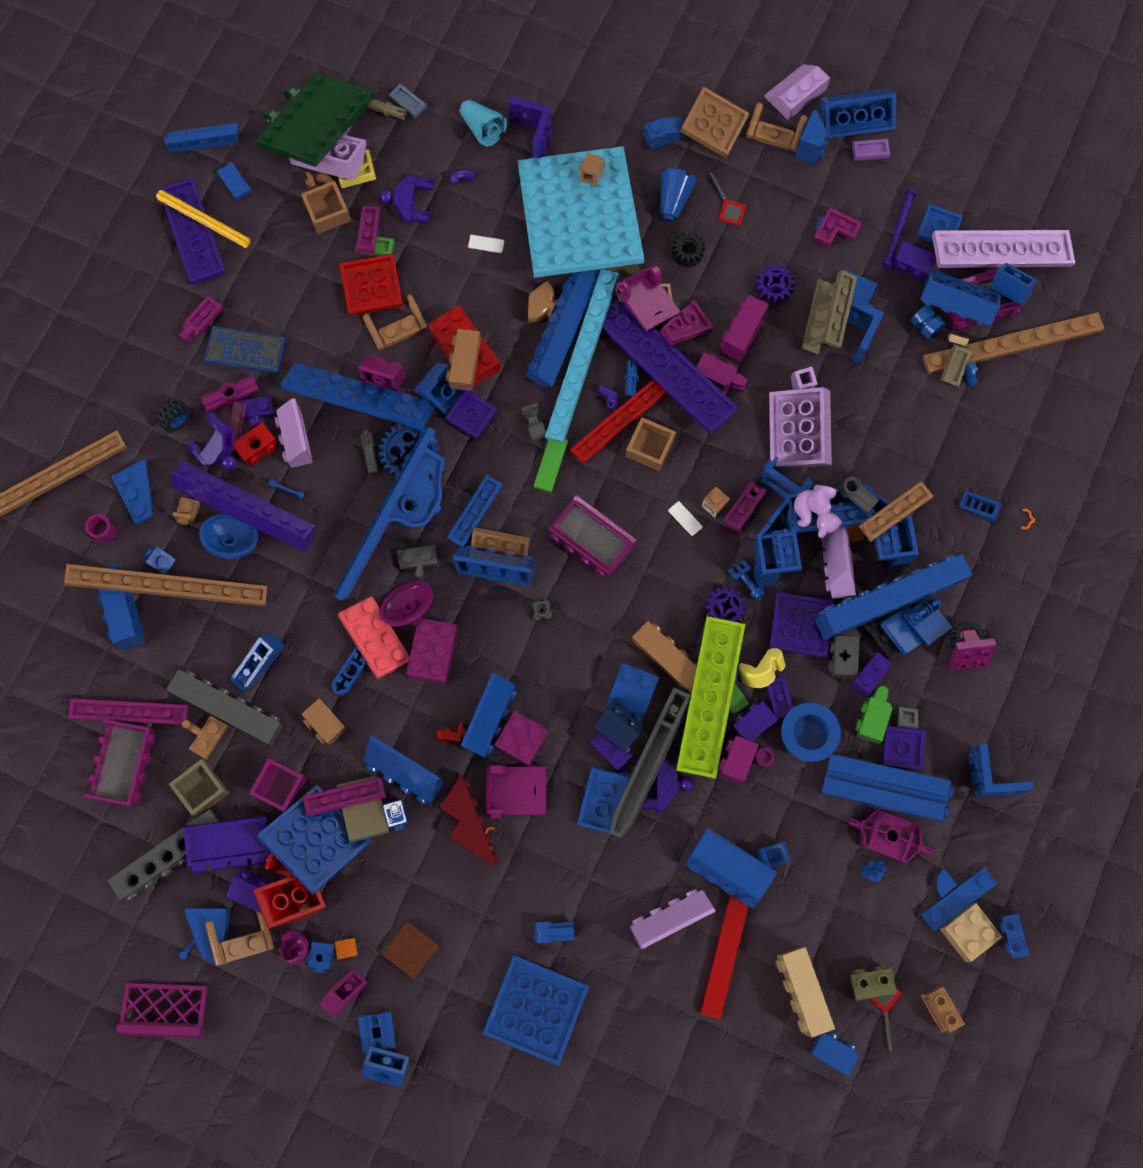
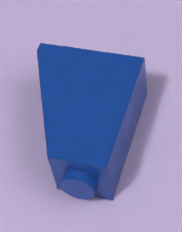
M185 908V914L202 959H209L208 963H215L205 923L209 920L213 921L219 943L228 941L230 909Z

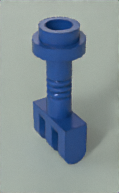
M744 559L740 561L743 569L738 564L734 565L737 573L732 568L728 569L729 574L735 581L741 578L752 592L750 594L752 599L757 601L765 595L763 587H757L747 573L751 571V568Z

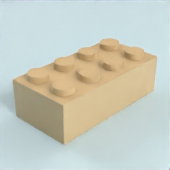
M800 947L777 955L776 965L779 972L784 974L785 980H783L786 992H790L793 1000L790 1001L793 1012H797L800 1020L797 1023L801 1033L804 1032L806 1036L814 1037L834 1030L833 1021L806 947Z

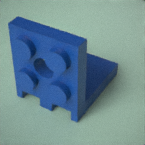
M855 297L852 298L847 322L867 330L853 359V362L860 364L884 312L875 309L868 303L864 304L857 301Z
M988 744L978 745L969 750L970 753H968L967 759L972 768L970 782L974 784L975 797L1016 795L1034 790L1033 782L993 784Z

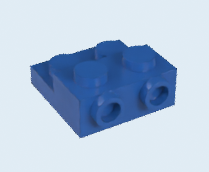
M1019 913L1002 916L1003 921H999L1002 934L1006 933L1008 942H1004L1007 955L1012 954V958L1029 956Z

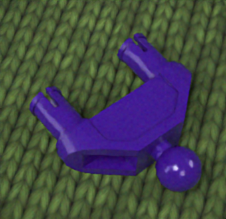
M409 175L396 185L395 194L390 190L382 191L380 200L384 204H390L394 201L395 210L406 224L413 222L429 223L430 211H414L413 208L416 191L418 189L433 191L434 179L418 178L416 175Z
M210 413L207 416L208 418H206V422L214 429V434L203 450L197 441H193L187 449L194 455L199 467L222 464L224 469L232 470L237 464L236 459L230 456L234 450V432L229 424L223 423L216 413Z
M664 759L657 774V796L655 798H645V804L642 805L640 810H655V812L661 813L677 795V788L684 792H690L694 788V780L688 776L677 780V772Z

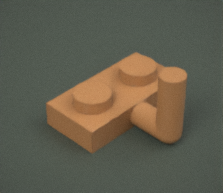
M211 715L202 729L188 720L182 722L184 728L197 735L189 750L206 760L228 728L226 724Z

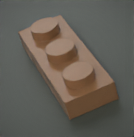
M474 527L471 546L482 550L490 549L498 553L507 552L514 554V556L522 557L528 555L530 538Z

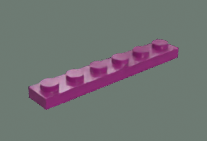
M71 699L68 718L73 720L103 721V719L116 722L182 725L184 720H188L189 706Z

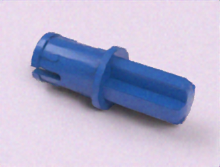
M631 360L627 361V374L624 376L626 381L625 395L633 397L636 394L637 381H639L637 376L638 364L634 360L633 364H631Z

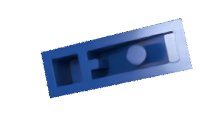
M687 116L660 118L644 124L643 136L649 149L653 150L688 137L680 132Z
M272 633L259 637L230 678V681L243 693L246 692L275 661L285 645Z

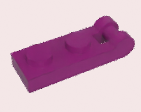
M751 480L724 518L723 523L739 532L766 494L767 489L758 487L756 482ZM752 491L757 495L754 497L749 493Z

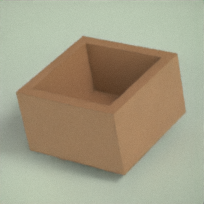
M335 181L301 194L317 234L351 222L349 212Z
M641 417L626 449V458L660 472L675 440L676 432Z

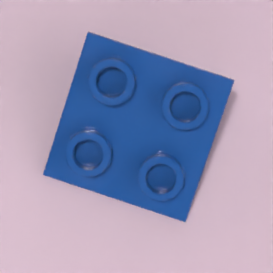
M926 598L903 615L927 646L952 628L938 610L941 606L939 598H932L931 600Z

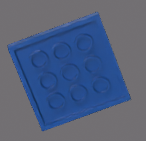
M316 785L304 796L322 792L323 790ZM303 797L257 835V838L312 895L372 842L371 838L349 842L342 809L307 817Z
M513 955L483 1034L559 1066L589 986Z

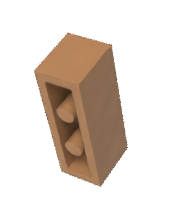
M458 329L457 335H453L452 346H454V353L451 352L449 364L452 365L451 370H447L446 381H449L450 388L473 391L481 343L479 331Z

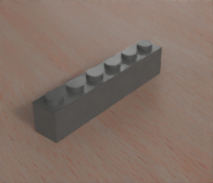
M179 669L177 670L166 689L167 691L270 746L274 744L283 728V725L279 723L280 719L272 714L269 716L262 714L263 710L255 705L252 708L245 705L247 701L238 696L235 699L228 696L230 692L221 687L218 690L211 687L213 683L204 678L201 681L196 679V674L187 669L184 672Z

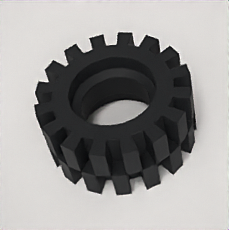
M688 231V234L682 232V236L678 234L677 239H674L672 256L674 255L673 259L677 260V264L683 263V267H686V264L689 267H692V264L696 266L704 257L705 241L702 240L701 235L697 237L698 233L696 232L694 235H691L692 231ZM686 244L693 245L695 252L693 254H686L682 251V246Z

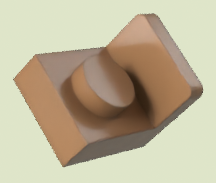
M306 172L308 179L305 182L309 190L333 182L329 174L320 172L311 176L310 172Z
M181 497L177 512H173L172 516L179 524H195L201 503L197 500Z

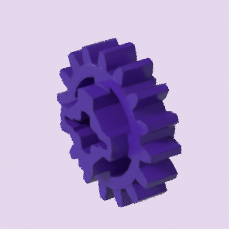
M776 263L773 268L770 264L767 265V270L762 268L755 282V286H758L756 292H762L760 298L767 297L766 302L772 299L774 304H776L778 299L781 303L784 301V297L789 299L790 294L794 292L793 287L796 284V281H793L794 275H789L790 269L785 271L784 265L778 268Z
M724 586L723 591L716 588V594L710 593L712 599L707 598L706 603L709 604L705 606V610L709 611L706 616L741 623L742 618L740 616L745 617L746 612L743 610L747 608V605L742 604L745 601V597L740 598L741 592L734 593L733 587L730 591H727L726 586ZM721 596H726V598L717 599V598H719V597H721ZM727 601H729L728 609L725 612V614H723L724 605L727 603ZM714 609L717 610L719 617L714 612ZM730 615H731V616H735V617H733V618H731V619H726V617H728V616H730Z

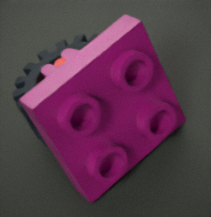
M965 621L964 624L959 622L958 625L954 626L949 639L950 648H953L949 663L951 670H965L971 667L983 668L990 665L997 646L995 638L987 639L986 630L984 628L980 629V624L975 626L973 621L971 624L968 621Z

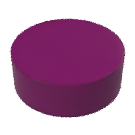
M763 747L755 753L754 759L758 766L767 768L773 764L775 755L771 749Z

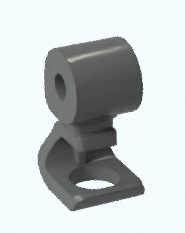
M538 403L521 408L522 415L529 422L527 430L532 441L544 438L546 434L543 422L538 421Z

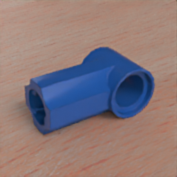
M573 922L534 923L535 943L574 940Z

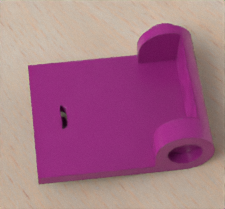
M651 265L616 284L617 295L622 298L646 332L681 312L660 284L662 273L656 265Z
M486 766V815H490V819H502V815H546V767Z

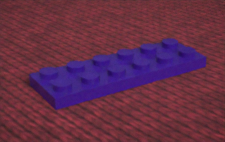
M193 178L159 188V190H163L205 213ZM163 203L191 285L226 274L212 230Z

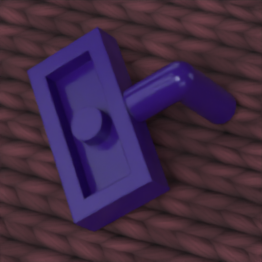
M272 396L234 401L236 419L238 421L250 420L249 422L253 428L260 424V418L275 416Z

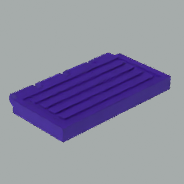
M266 816L183 826L187 867H192L193 874L207 872L206 865L210 864L211 871L227 869V862L230 861L231 868L248 866L247 859H251L252 865L266 864L269 850L257 838V835L267 827Z

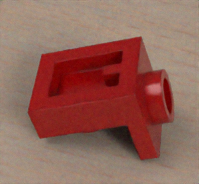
M459 722L457 733H454V729L443 728V731L438 730L436 738L441 742L461 744L467 728H464L463 722Z

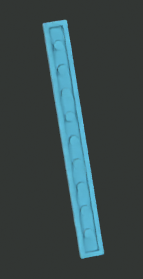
M600 270L545 434V438L560 443L565 441L619 278V274L616 272Z

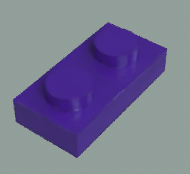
M785 677L776 678L769 686H766L773 714L778 719L784 718L793 709Z

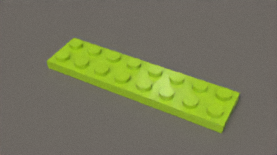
M708 616L706 618L676 771L716 779L746 624Z

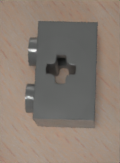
M835 636L829 644L832 660H829L828 671L831 672V677L855 679L858 676L859 637ZM841 654H844V657L847 658L845 661H843L842 657H839Z

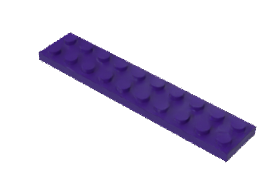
M614 290L602 330L711 435L738 411V407L673 345L670 346L664 336L655 328L646 332L625 302L618 301V295Z

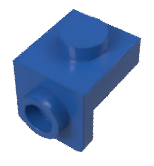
M153 546L144 552V560L142 562L165 575L176 559L157 546Z
M785 842L757 850V860L770 868L791 862Z

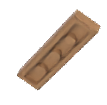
M921 481L860 524L859 528L869 541L872 542L934 496Z

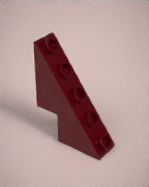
M460 776L440 807L442 811L460 821L451 834L450 839L496 867V864L500 862L496 852L492 853L489 845H492L489 833L484 834L482 827L485 826L482 815H477L475 810L478 807L474 796L470 797L468 789H471L467 777L463 779Z

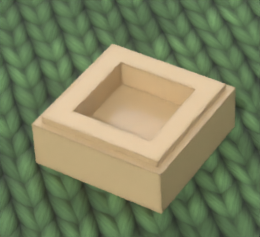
M949 332L947 337L950 342L967 346L969 340L968 337Z

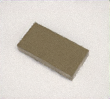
M953 345L940 380L959 386L972 351Z

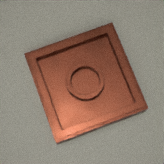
M407 921L382 955L415 980L440 946Z

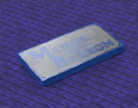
M212 326L205 362L278 374L285 338Z

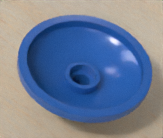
M219 514L207 519L202 524L199 539L204 549L212 555L220 558L235 559L246 556L254 550L258 542V532L256 528L227 514Z

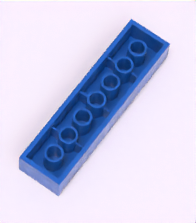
M952 554L940 562L936 561L927 565L922 570L919 568L905 577L903 575L888 584L883 583L872 591H864L855 598L850 597L836 606L835 604L831 605L819 613L820 616L815 619V622L825 641L955 586L971 577L972 573L963 554L957 557L955 554Z

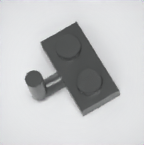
M435 545L397 551L400 570L416 568L415 575L418 581L425 579L423 567L438 565Z

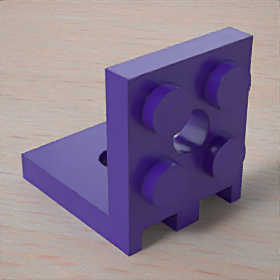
M510 96L508 101L509 121L537 128L532 142L533 158L540 159L542 156L545 157L547 152L546 143L552 137V114H550L552 107Z

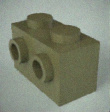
M884 965L873 967L874 971L866 972L865 969L854 970V975L848 976L853 1000L858 1001L897 994L892 969H886Z

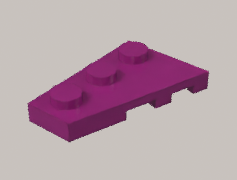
M693 300L677 316L664 325L660 332L671 346L709 333L713 330L714 326L696 301Z

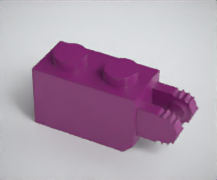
M703 354L696 368L721 392L728 391L729 387L739 392L746 388L747 379L737 373L738 368H735L732 363L723 362L713 354Z

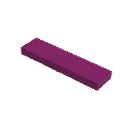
M377 778L303 796L306 815L310 817L384 799L386 795L382 778Z

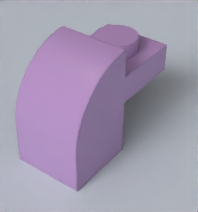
M812 366L791 374L793 390L815 388V385L818 383Z

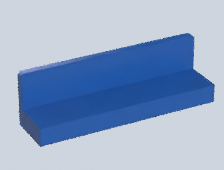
M237 123L169 132L167 137H164L169 153L240 143Z

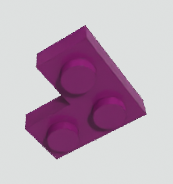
M829 208L813 240L830 247L838 233L853 241L862 223Z

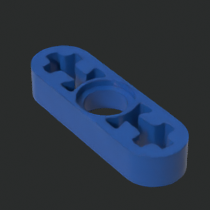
M357 647L353 650L332 682V690L338 696H345L349 693L367 665L364 657H361L359 660L362 664L361 666L352 661L354 658L357 661L360 657ZM354 665L357 667V672L355 675L350 676L346 670L349 666ZM342 675H345V677L347 679H350L351 681L349 683L346 680L344 683V686L346 687L345 690L341 689L340 691H338V687L336 685L338 683H343L345 679L342 678Z

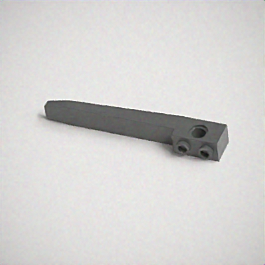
M673 688L614 812L609 832L611 835L622 839L634 823L675 736H678L685 722L691 699L690 694Z

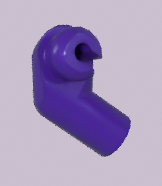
M465 169L452 171L450 174V182L458 184L461 178L473 182L476 179L475 172Z
M601 385L597 393L606 397L608 408H617L619 403L617 393Z

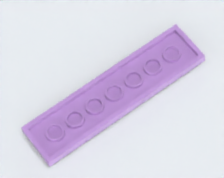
M1069 230L934 231L932 233L938 268L1001 267L1005 263L1013 267H1072L1075 264Z

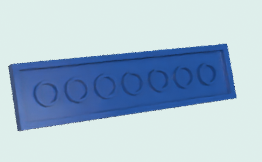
M296 362L281 383V389L421 430H424L435 409L434 405L426 399Z

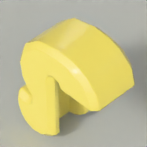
M778 648L769 649L756 668L740 663L738 671L743 684L752 688H763L773 683L776 678L775 671H783L785 668L783 653Z

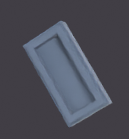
M401 84L388 95L389 99L397 106L407 109V113L414 119L426 108V103Z

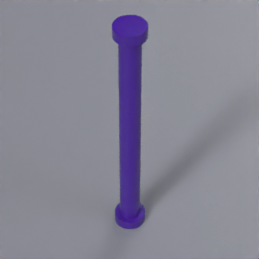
M907 189L905 192L906 198L886 259L882 262V267L885 269H892L893 267L892 261L912 200L917 193L913 189Z

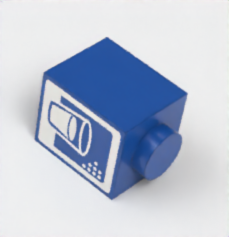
M401 799L383 804L388 828L390 830L394 829V832L406 829L405 825L409 824L404 801Z

